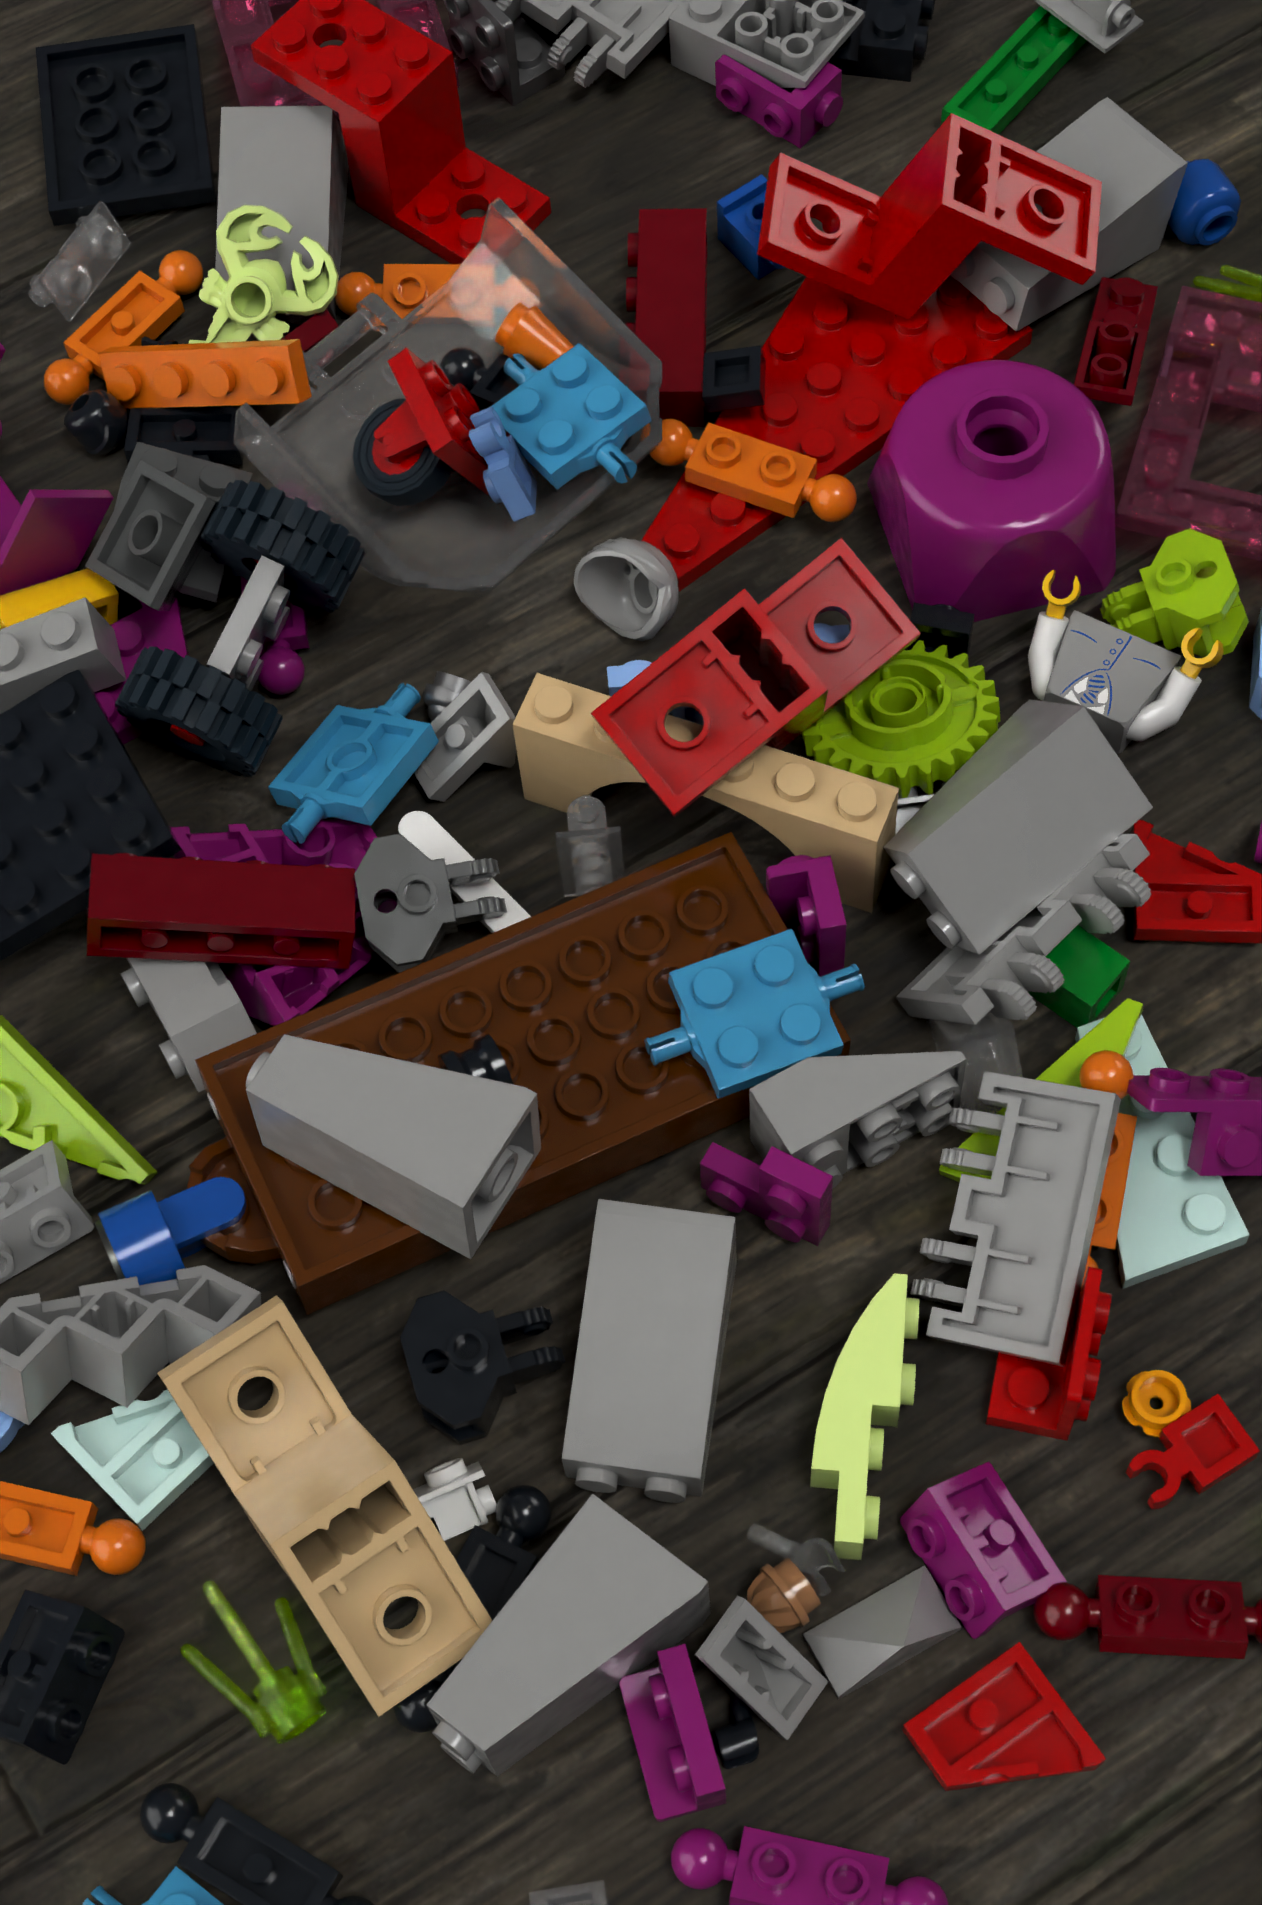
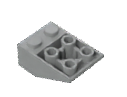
M683 0L668 17L671 65L716 86L715 62L724 54L781 88H806L865 18V11L842 0Z
M962 1051L807 1057L749 1089L750 1141L762 1160L765 1159L771 1146L832 1175L833 1189L842 1181V1175L863 1163L866 1167L876 1166L894 1155L900 1147L899 1143L919 1132L923 1136H929L949 1125L951 1109L959 1108L967 1059Z

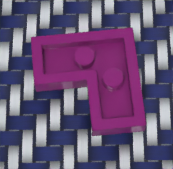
M714 1142L711 1143L700 1162L701 1188L706 1190V1195L711 1201L728 1211L739 1213L744 1209L764 1219L765 1225L773 1233L785 1240L800 1242L801 1239H804L816 1246L820 1244L830 1225L832 1175L771 1146L760 1166Z

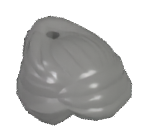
M622 537L608 539L604 543L593 547V550L589 551L576 565L574 587L579 599L599 620L623 637L637 641L652 639L676 612L679 602L676 572L670 560L660 549L645 541Z

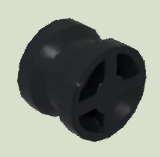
M489 1034L475 1039L472 1048L462 1053L449 1050L438 1055L441 1069L513 1084L503 1056Z

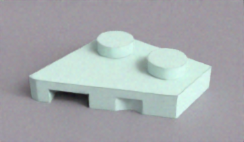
M164 1390L161 1395L153 1400H134L128 1408L122 1405L111 1408L113 1414L76 1427L71 1422L60 1425L51 1433L57 1442L142 1531L214 1464L168 1390Z

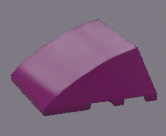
M343 819L320 820L302 844H299L298 841L295 843L290 840L282 829L249 831L246 824H228L227 832L190 834L189 826L170 827L182 848L181 851L173 855L174 858L192 856L203 860L231 862L259 860L269 864L301 866L326 864L336 868H353L355 872L374 838H377L371 826ZM356 881L355 936L349 969L218 962L227 980H230L248 1016L276 1026L302 1015L377 956L369 947L368 940L365 937ZM394 901L383 902L379 906L378 911L389 913L396 908L397 903Z

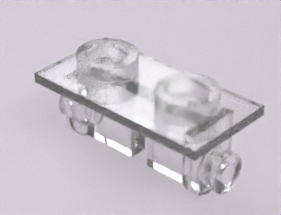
M102 201L98 202L88 216H81L77 220V228L59 249L56 257L48 263L40 275H34L29 282L31 289L28 295L34 303L41 307L54 303L65 319L70 322L132 244Z
M588 795L578 797L569 805L567 810L568 831L555 832L564 897L581 896L625 877L620 826L607 827L605 807L600 800Z

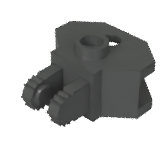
M400 833L374 838L354 874L365 937L368 940L369 947L400 973L431 960L445 934L458 932L457 925L496 918L507 913L504 898L488 896L473 901L453 904L450 886L483 882L500 874L498 861L492 858H484L446 865L444 858L431 860ZM394 901L397 903L396 908L389 913L378 911L379 906L383 902Z

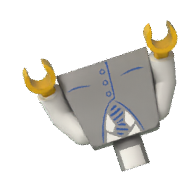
M1050 571L1044 578L1042 586L1044 596L1049 600L1047 610L1039 612L1028 652L1033 694L1042 701L1084 706L1116 754L1121 753L1132 740L1144 741L1176 725L1202 682L1201 678L1198 677L1201 669L1213 667L1222 659L1224 653L1222 642L1217 640L1206 657L1195 658L1193 647L1200 639L1203 630L1200 628L1190 630L1184 636L1181 643V651L1186 660L1182 667H1180L1181 655L1076 610L1073 611L1070 619L1065 617L1066 606L1072 605L1081 594V584L1078 577L1075 576L1073 590L1068 597L1063 599L1053 597L1050 590L1056 571Z

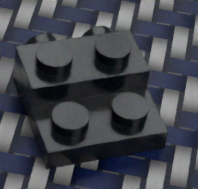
M842 0L865 11V18L828 62L841 69L843 75L911 82L915 59L925 60L929 26H921L922 19L932 20L935 0Z

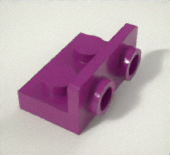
M797 855L782 860L778 865L769 866L766 869V893L787 929L796 931L797 941L807 963L814 964L815 971L820 977L843 969L847 924L831 855L818 858Z
M990 1461L927 1488L900 1518V1523L907 1534L912 1549L923 1559L943 1591L949 1609L961 1620L973 1639L987 1634L1003 1618L1034 1604L1036 1599L1045 1593L1051 1585L1058 1582H1067Z
M686 1644L657 1651L659 1667L624 1676L619 1682L653 1814L659 1822L726 1804V1788Z

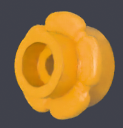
M1163 1370L1144 1371L1133 1376L1127 1383L1126 1391L1128 1395L1122 1401L1124 1416L1131 1425L1142 1427L1143 1432L1148 1436L1159 1438L1162 1428L1191 1411V1401L1187 1397L1184 1384L1170 1372ZM1153 1398L1160 1399L1163 1407L1161 1409H1153L1150 1406V1400Z

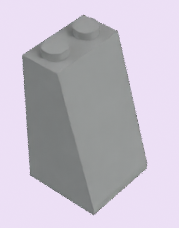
M1108 97L1099 101L1036 151L1102 181L1096 272L1083 285H1080L981 241L950 274L952 278L959 281L983 302L991 312L999 316L1016 332L1100 284L1102 277H1112L1155 252L1160 247L1188 162ZM1035 204L1037 209L1042 213V207L1038 204Z
M328 106L221 107L217 228L226 214L243 205L268 207L282 214L293 228L290 234L275 227H264L261 232L263 236L268 238L278 236L283 243L274 249L246 253L249 261L255 259L278 261L285 273L287 290L295 291L291 269L293 250L302 254V263L306 268L309 269L313 266L311 255L299 242L304 236H307L319 242L331 255L339 275L349 165L343 135L335 111ZM216 236L215 270L218 271L225 281H228V272L217 250ZM334 297L327 310L336 319L337 304ZM277 313L275 318L287 320L295 325H301L315 314L302 316Z
M1029 699L883 848L896 864L890 871L897 884L911 898L916 899L919 897L932 914L926 921L934 935L950 949L956 946L980 955L1153 807L1084 706Z
M285 1034L272 1053L264 1052L256 1059L246 1079V1093L264 1147L469 1259H472L541 1150L537 1093L523 1086Z
M598 1199L562 1452L565 1475L567 1478L576 1479L575 1484L578 1487L600 1493L615 1492L617 1485L645 1489V1496L670 1503L684 1502L686 1495L702 1497L737 1265L735 1217Z
M592 1494L427 1703V1707L438 1724L432 1733L442 1742L440 1747L469 1772L474 1774L482 1764L498 1777L620 1686L619 1682L622 1677L638 1673L658 1658L657 1651L675 1646L702 1626L711 1614L708 1581Z

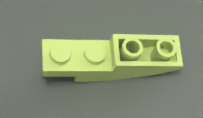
M894 1273L870 1301L853 1327L837 1359L824 1395L815 1434L810 1487L838 1489L833 1558L861 1560L864 1539L877 1540L880 1497L866 1496L868 1470H882L884 1429L871 1428V1425L897 1427L900 1405L913 1406L916 1364L903 1363L904 1339L917 1340L920 1299L906 1298L908 1274Z

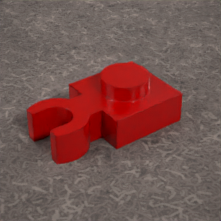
M1216 1394L1162 1428L1159 1433V1439L1167 1450L1165 1452L1146 1450L1137 1454L1131 1460L1126 1474L1130 1479L1146 1470H1152L1161 1475L1164 1487L1151 1494L1147 1501L1151 1510L1165 1507L1174 1499L1181 1481L1188 1478L1200 1495L1256 1459L1260 1450L1221 1396Z

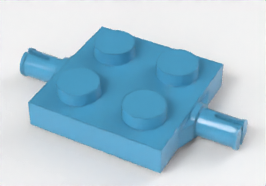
M581 343L575 345L541 370H536L519 353L513 355L515 363L510 358L506 360L504 372L519 386L493 404L492 407L503 424L506 436L512 435L523 457L557 490L581 472L595 468L598 465H602L618 483L628 482L625 474L630 479L634 477L637 465L620 449L629 437L652 421L647 405Z
M404 683L399 684L397 690L387 702L378 708L356 709L336 705L271 782L268 788L277 805L297 809L288 821L282 825V831L290 840L295 843L298 841L299 844L304 843L306 837L320 820L327 817L371 826L438 744L439 740L431 723L405 718L421 700L419 692L408 683L406 686Z
M793 929L783 931L669 972L668 983L680 1009V1027L651 1038H645L644 1042L648 1055L650 1054V1060L655 1066L660 1062L690 1052L693 1058L706 1070L717 1098L725 1097L755 1086L807 1057L840 1055L844 1044L830 1015V1001L857 991H863L865 988L863 977L861 974L858 975L859 968L856 964H851L846 968L820 977L807 963Z

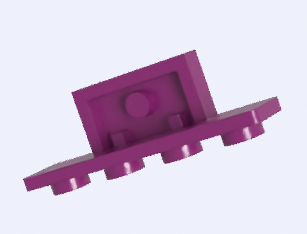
M1153 1068L1150 1070L1149 1075H1134L1129 1080L1126 1093L1150 1111L1197 1112L1187 1166L1198 1175L1262 1176V1077H1249L1245 1073L1224 1068L1212 1069L1209 1076H1189L1182 1071L1171 1068Z

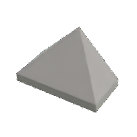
M924 1565L803 1633V1638L839 1700L960 1631L962 1626L949 1609L944 1596Z
M738 1595L695 1654L779 1737L785 1740L790 1738L829 1682L746 1599Z

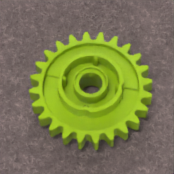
M919 640L911 650H903L802 732L806 755L814 756V761L898 787L901 798H907L911 787L914 786L921 787L925 793L930 795L933 794L934 781L942 780L946 783L955 774V771L960 769L998 730V722H1001L999 697H996L994 680H985V672L982 665L969 668L968 654L962 653L950 659L948 658L947 645L943 644L933 652H926L924 641Z

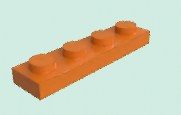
M300 339L110 347L98 353L107 392L119 400L126 409L300 404L312 397Z

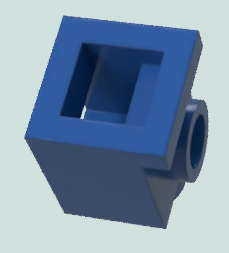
M762 174L717 201L718 240L757 280L775 269L784 268L782 265L757 255L767 188V179Z

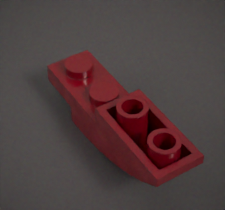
M1127 277L1118 279L1101 278L1074 385L1089 399L1132 406L1158 286L1143 284L1139 280Z

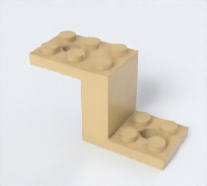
M277 1295L157 1373L261 1539L305 1600L378 1717L464 1658L493 1620L396 1461L351 1414L284 1302ZM254 1377L270 1379L273 1392L266 1405L252 1411L244 1410L238 1406L237 1396L239 1389L247 1380ZM406 1596L417 1599V1614L410 1624L400 1629L384 1627V1613L391 1602Z

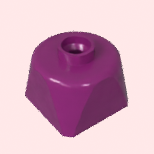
M986 360L964 364L941 372L921 385L909 397L893 423L867 484L912 610L914 602L931 606L945 604L955 607L959 611L974 614V622L1047 605L1049 600L1044 596L1042 586L1044 578L1052 570H1055L1056 573L1050 591L1052 596L1058 599L1066 598L1071 594L1075 576L1078 577L1081 584L1080 596L1101 592L1106 589L1116 572L1115 497L1112 455L1108 435L1099 412L1092 401L1079 388L1062 376L1036 365L1011 360Z

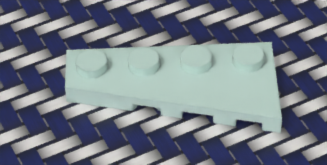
M1142 1014L1125 1054V1058L1129 1061L1134 1075H1149L1150 1070L1153 1068H1168ZM1104 1018L1079 1026L1075 1036L1076 1043ZM1127 1094L1120 1102L1118 1113L1137 1116L1116 1241L1122 1289L1244 1245L1250 1235L1222 1177L1200 1176L1187 1166L1195 1122L1190 1112H1153Z

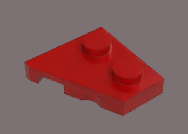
M1138 820L1132 825L1131 834H1137L1150 853L1133 872L1143 877L1152 893L1150 898L1141 907H1133L1134 940L1262 944V874L1236 862H1224L1218 859L1212 851L1190 841L1185 848L1152 833L1154 825L1144 820Z
M1021 1642L1015 1644L906 1722L902 1728V1731L945 1791L1093 1771L1106 1760L1100 1749Z

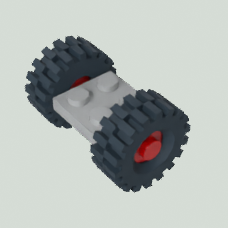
M235 480L234 483L229 482L200 537V541L203 542L201 545L203 549L212 553L210 557L215 562L228 566L226 570L234 576H241L248 580L247 585L206 664L207 667L200 664L198 659L185 655L183 658L173 650L165 648L162 651L158 647L150 646L149 649L145 647L141 651L115 702V707H117L119 714L127 717V721L133 726L144 729L143 733L149 737L163 741L166 747L174 751L179 750L187 754L190 759L206 762L210 767L220 771L225 769L232 775L241 776L243 774L246 777L255 775L283 719L282 715L277 713L278 709L273 704L264 702L265 697L258 692L251 691L264 664V661L259 659L266 638L276 641L282 632L290 613V608L286 606L288 600L293 605L303 609L307 605L314 612L322 613L325 610L328 613H332L335 609L338 610L365 555L364 549L360 548L361 543L359 540L348 536L350 531L342 524L331 522V516L322 510L315 511L307 506L308 502L298 497L291 499L285 496L284 491L271 487L270 490H267L261 483L250 481L249 485L243 480Z

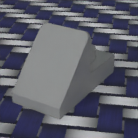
M481 672L431 722L439 742L414 772L429 799L445 802L484 762L508 768L515 764L516 744L512 724L516 717L488 673Z

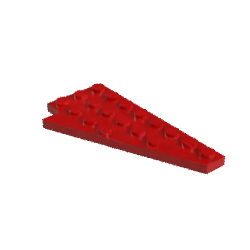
M806 276L762 347L766 360L765 405L724 410L714 424L817 459V474L814 478L816 480L829 474L844 476L883 448L903 405L921 385L941 372L964 364L986 360H1009L1031 344L1033 329L1027 325L1016 332L951 276L939 286L910 319H906ZM684 471L641 541H645L660 549L670 560L677 575L680 592L785 518L786 515L685 481Z

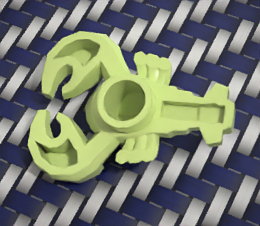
M243 205L228 212L217 228L216 236L217 250L221 255L229 279L225 281L214 268L208 271V277L204 279L203 288L199 292V298L218 309L213 315V322L208 329L207 339L189 340L188 344L246 341L251 334L258 341L280 340L283 337V333L289 332L290 325L276 319L277 313L309 316L324 312L337 295L339 275L333 258L319 242L304 236L299 242L311 255L313 266L309 269L306 268L302 263V254L293 250L291 269L295 291L287 290L285 273L278 261L270 259L249 261L246 253L274 249L283 243L278 236L270 238L263 236L261 232L264 227H275L290 234L293 226L282 214L261 205Z

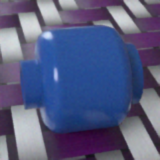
M1209 159L1186 161L1188 165L1167 225L1181 242L1188 245H1211L1226 237L1236 225L1241 199L1237 189L1218 164Z

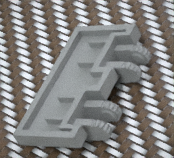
M498 0L496 5L510 18L512 23L523 12L556 35L573 20L571 25L560 35L559 39H556L555 43H553L548 54L547 63L560 70L586 45H589L592 48L578 64L573 77L575 82L586 88L593 84V81L597 80L607 68L625 79L669 33L668 17L683 0Z
M1121 834L980 955L956 946L952 949L947 947L896 996V999L910 1017L976 1025L990 1011L997 1018L1027 1020L1037 1008L1036 1002L1028 991L1054 993L1064 983V975L1050 958H1046V956L1077 925L1081 926L1088 933H1115L1125 921L1123 919L1124 915L1121 914V910L1117 907L1136 906L1138 908L1150 898L1152 893L1148 883L1138 873L1133 872L1150 855L1149 851L1137 834Z
M984 1071L978 1099L986 1105L1006 1108L1005 1116L976 1110L952 1108L948 1123L964 1132H979L1000 1136L996 1156L974 1153L967 1149L954 1147L952 1149H942L940 1165L991 1177V1179L961 1174L949 1228L956 1235L978 1239L977 1245L973 1247L923 1238L920 1248V1254L927 1256L930 1260L972 1266L968 1286L965 1289L946 1285L941 1281L928 1278L922 1280L914 1279L910 1294L922 1299L963 1308L961 1313L932 1307L926 1335L932 1339L1065 1367L1121 1099L1116 1093Z

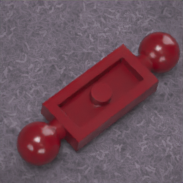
M1098 1575L1095 1590L1096 1598H1088L1080 1588L1073 1584L1058 1582L1051 1585L1045 1593L1038 1597L1034 1605L1036 1623L1042 1632L1053 1639L1061 1641L1072 1640L1080 1636L1087 1627L1098 1628L1099 1652L1245 1659L1249 1643L1248 1635L1254 1636L1262 1645V1598L1254 1606H1244L1242 1582Z

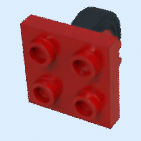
M406 347L388 360L405 399H395L378 407L364 421L354 444L353 462L357 477L371 494L396 506L416 505L431 498L446 484L453 469L489 495L483 478V471L488 469V465L484 457L480 456L469 437V431L475 429L470 415L479 412L476 401L462 383L459 382L453 386L444 371L434 360L425 363Z

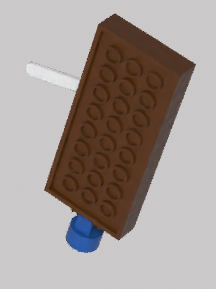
M413 811L407 813L400 820L398 825L399 833L431 860L444 858L446 865L475 860L430 814L423 811ZM733 833L724 834L532 917L493 878L483 882L450 886L451 892L461 902L473 901L488 896L505 899L507 913L496 918L481 921L492 934L196 1059L195 1061L207 1097L226 1137L205 1147L189 1165L191 1172L186 1190L159 1202L156 1201L152 1190L98 1213L100 1220L94 1223L118 1279L137 1276L139 1285L176 1279V1270L185 1268L182 1259L206 1247L229 1261L257 1264L281 1258L288 1277L308 1315L452 1250L262 1145L246 1093V1079L256 1059L264 1052L272 1053L284 1034L440 1068L438 1055L449 1050L462 1053L472 1048L475 1039L489 1034L503 1056L513 1084L526 1087L537 1093L541 1150L488 1234L749 1117V1089L752 1087L718 1099L706 1070L693 1058L690 1052L660 1062L654 1066L644 1039L647 1037L651 1038L680 1027V1009L668 983L669 972L788 930ZM830 1004V1015L844 1044L842 1053L837 1056H849L851 1039Z

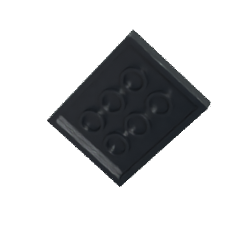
M194 24L36 47L48 208L54 226L216 202L200 53Z

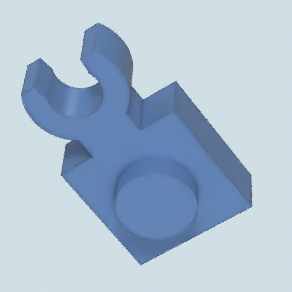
M491 406L470 415L475 429L469 431V437L480 456L484 457L488 465V469L483 471V478L490 497L496 504L503 502L514 522L535 514L537 481L512 435L506 436L497 412Z

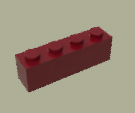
M707 208L639 209L638 233H628V267H637V277H627L626 308L627 312H636V322L625 323V357L635 358L634 369H624L623 384L647 405L652 421L644 427H653L657 422L664 419L679 420L687 427H705V404L702 392L707 318Z
M116 853L113 855L92 854L87 923V956L349 969L355 936V869L336 868L326 864L310 866L269 864L259 860L246 862L214 861L192 856L162 858L137 856L131 853Z

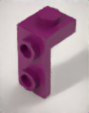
M723 54L715 62L716 97L728 109L742 113L762 125L773 136L782 137L800 149L823 126L831 125L842 109V70L829 62L825 64L806 88H795L791 93L727 55Z

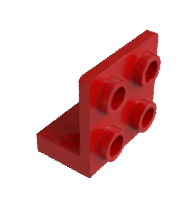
M1088 1266L1079 1296L1065 1367L998 1353L986 1418L987 1425L1067 1441L1074 1420L1087 1421L1091 1401L1094 1402L1101 1368V1359L1091 1358L1089 1355H1098L1101 1336L1105 1335L1112 1293L1099 1291L1102 1269Z

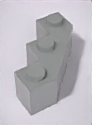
M127 958L131 968L120 974L136 1005L140 1007L149 1002L161 1021L169 1040L159 1044V1047L176 1079L188 1074L198 1093L205 1090L195 1060L257 1034L230 980H227L218 962Z
M206 1265L178 1269L176 1270V1279L139 1285L136 1276L79 1286V1296L43 1302L40 1300L39 1293L11 1297L0 1307V1411L29 1426L71 1380L128 1408L158 1375L157 1373L168 1363L171 1364L261 1306V1292Z

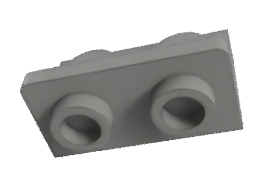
M53 1140L0 1170L1 1284L94 1229L92 1217L73 1194L66 1156Z

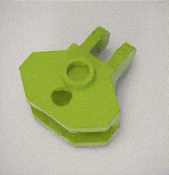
M1191 528L1165 538L1152 564L1139 569L1142 581L1120 588L1118 592L1113 591V593L1107 594V597L1102 599L1100 611L1103 619L1110 622L1111 626L1151 643L1163 640L1167 650L1176 647L1181 648L1184 636L1190 630L1200 628L1203 632L1193 647V653L1203 658L1211 652L1212 646L1217 640L1223 644V655L1233 652L1249 623L1238 594L1240 591L1238 582L1222 541Z

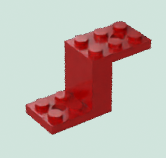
M299 0L250 45L254 62L339 113L356 205L450 264H496V267H498L552 213L550 197L466 147L453 52L365 0ZM328 40H341L344 42L340 46L327 45L322 48L319 47ZM470 209H481L487 212L483 217H470L468 219L461 217L465 211Z
M951 113L881 197L790 156L779 153L769 166L757 255L906 319H910L981 241L1083 285L1096 272L1102 181ZM1035 204H1038L1042 207V213L1037 209ZM811 218L822 222L824 232L820 231L813 224Z
M840 538L759 605L744 588L592 711L591 715L671 814L676 817L765 744L782 750L915 642L921 633L846 542ZM826 611L842 613L850 623L849 635L838 643H827L821 640L814 630V622L820 614ZM681 706L694 708L700 713L704 721L701 733L695 739L687 742L674 740L665 730V720L668 714L673 709Z

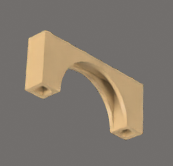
M536 673L512 724L524 799L582 817L592 792L598 788L622 782L646 783L591 715L592 711L611 696ZM668 715L665 720V730L668 735L674 740L681 742L695 739L703 729V725L672 715ZM764 745L702 795L753 820L778 838L795 856L807 855L812 858L831 855L841 902L872 913L893 861L883 847L895 836L898 787Z

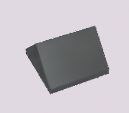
M140 460L85 567L158 611H170L203 548L201 546L203 542L200 541V537L218 501Z

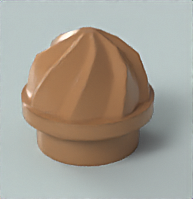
M785 1558L775 1567L768 1563L759 1569L760 1573L747 1590V1601L779 1633L790 1631L798 1626L802 1628L808 1624L810 1620L807 1614L821 1605V1602L799 1568L789 1558Z

